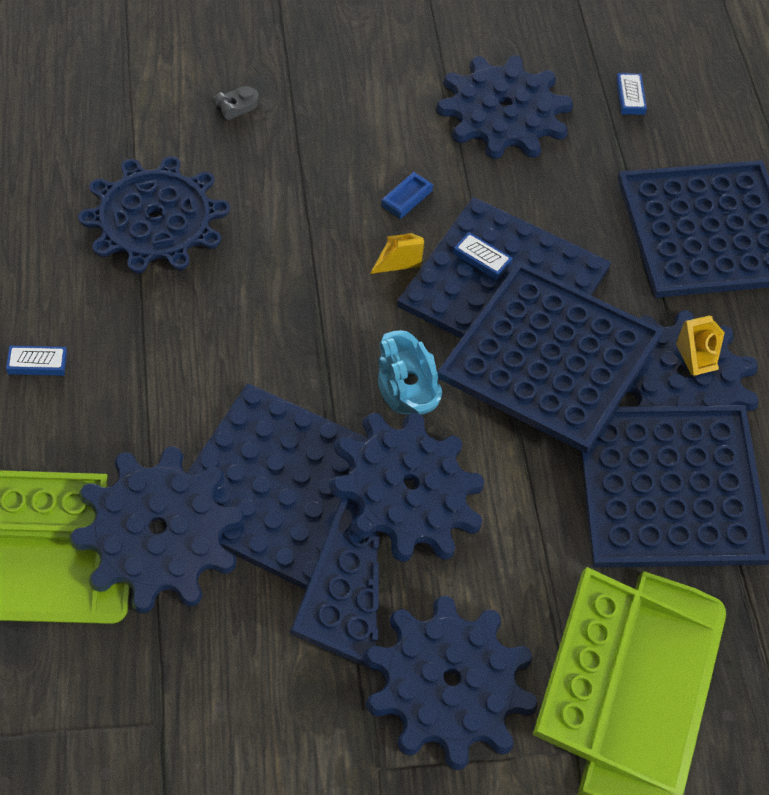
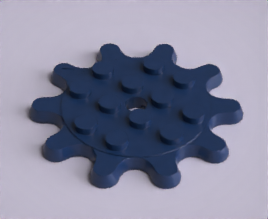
M517 55L509 57L506 65L501 67H494L483 57L476 56L472 59L469 66L473 74L462 76L456 73H448L443 79L444 87L454 92L455 97L440 100L436 105V112L441 116H451L459 120L460 124L452 132L454 141L465 143L473 138L481 139L486 144L485 153L490 158L498 159L502 157L505 148L508 146H517L526 156L537 157L541 154V146L538 141L540 137L549 136L557 140L567 137L568 130L566 125L557 120L555 115L570 112L573 109V102L569 96L555 95L549 91L556 82L555 74L550 70H545L538 74H530L523 70V61ZM509 102V105L506 107L500 105L501 103Z
M165 157L159 168L155 170L143 169L137 160L127 159L121 164V170L124 174L121 180L108 182L104 179H95L90 183L89 189L91 193L101 199V203L96 208L82 210L78 214V220L86 228H99L103 230L102 236L95 240L92 245L93 251L99 257H107L115 252H125L129 255L128 267L135 274L143 273L149 262L155 259H165L170 262L175 270L182 271L187 268L190 262L189 255L187 254L188 249L193 246H202L207 249L218 247L221 242V235L217 231L212 230L208 223L215 219L225 218L230 212V204L225 200L209 199L205 195L206 191L214 184L213 174L210 172H200L193 177H185L179 172L180 161L176 157ZM156 212L162 214V216L149 218V214Z
M687 310L681 311L675 316L674 326L671 327L659 325L648 315L639 318L663 329L664 332L657 346L626 392L637 398V407L746 405V411H753L758 407L757 395L743 387L740 382L742 378L753 376L757 373V361L753 357H739L729 351L727 347L732 343L734 337L730 327H720L725 334L717 363L719 370L695 376L691 375V377H683L677 372L680 368L689 374L691 373L676 346V342L684 321L694 319L693 314Z
M377 413L365 416L362 425L367 433L366 442H358L349 437L340 438L335 442L334 451L339 457L348 462L350 473L347 476L333 478L329 484V490L333 496L351 499L358 505L359 514L351 523L352 532L359 538H367L376 531L384 532L391 539V553L393 557L400 562L409 561L413 555L414 546L420 542L428 544L440 559H450L455 553V544L450 531L454 528H460L470 534H474L481 529L482 525L481 516L468 506L466 496L479 494L484 488V479L478 473L465 472L459 467L456 457L462 451L461 439L457 436H449L442 441H436L429 437L425 432L424 418L418 413L407 415L404 418L402 429H393L388 426L382 416ZM403 479L411 481L414 479L415 489L406 487Z
M175 446L165 448L161 453L159 463L152 468L142 467L131 453H120L114 462L115 469L118 472V480L113 486L105 488L94 483H88L79 492L81 501L94 510L95 518L89 526L80 527L72 531L69 541L74 549L94 550L100 556V565L90 575V586L95 591L103 592L116 583H127L133 591L132 607L138 613L150 612L154 607L157 595L164 590L176 592L184 605L195 606L202 599V590L198 583L200 574L208 569L227 574L232 572L237 564L234 554L222 547L220 538L225 531L239 528L243 524L244 513L238 507H221L215 502L214 493L224 481L223 472L217 467H208L199 475H188L182 468L183 453ZM151 521H165L166 530L161 534H153L149 530Z
M441 596L433 604L434 613L429 621H419L404 609L394 611L390 616V625L397 634V643L391 648L372 646L365 651V664L369 668L381 672L386 680L385 687L381 691L373 693L368 697L366 708L373 716L379 717L393 714L401 719L403 731L397 740V746L402 754L407 756L415 755L425 743L436 742L444 750L446 764L453 770H462L469 762V747L474 742H485L494 752L500 755L507 754L512 750L514 741L505 727L506 717L512 713L528 716L533 714L538 707L536 697L532 693L521 689L515 682L516 673L529 667L533 657L529 648L525 646L508 648L498 642L496 633L501 625V617L497 611L486 610L480 614L477 620L473 622L466 621L457 614L454 600L449 596ZM444 673L458 674L459 685L450 686L445 683Z

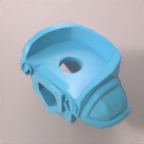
M399 330L384 334L382 341L379 343L381 357L378 358V386L385 402L396 413H418L424 415L432 412L442 397L441 386L437 384L438 375L433 354L426 350L422 341L419 342L418 339L407 331ZM408 373L417 376L418 381L413 385H407L403 379H406Z

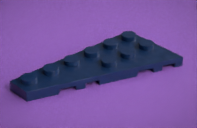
M341 498L289 634L369 668L364 662V653L369 647L376 646L378 641L376 622L379 600V563H377L379 537L377 536V531L367 538H359L354 535L351 530V523L359 514L358 505L351 499Z

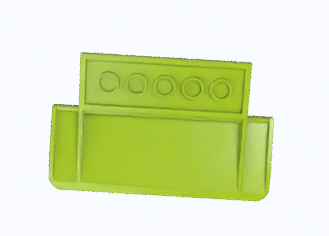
M0 470V621L115 624L125 618L128 612L130 586L127 583L119 582L103 592L92 589L89 578L92 572L100 565V556L94 550L74 549L69 541L72 531L80 527L89 526L95 518L94 510L81 501L80 489L88 483H94L107 488L108 474Z
M588 567L582 571L533 732L534 736L587 759L578 795L684 794L726 619V609L719 599L696 588L645 571L638 576L635 589Z

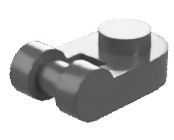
M243 86L225 94L223 92L217 93L213 97L212 102L218 109H221L222 115L227 120H230L255 109L258 106V92L252 87Z

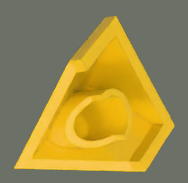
M413 233L387 236V243L370 274L421 267L424 238Z
M712 316L684 321L676 342V346L693 376L719 370L717 363L725 332L713 320Z

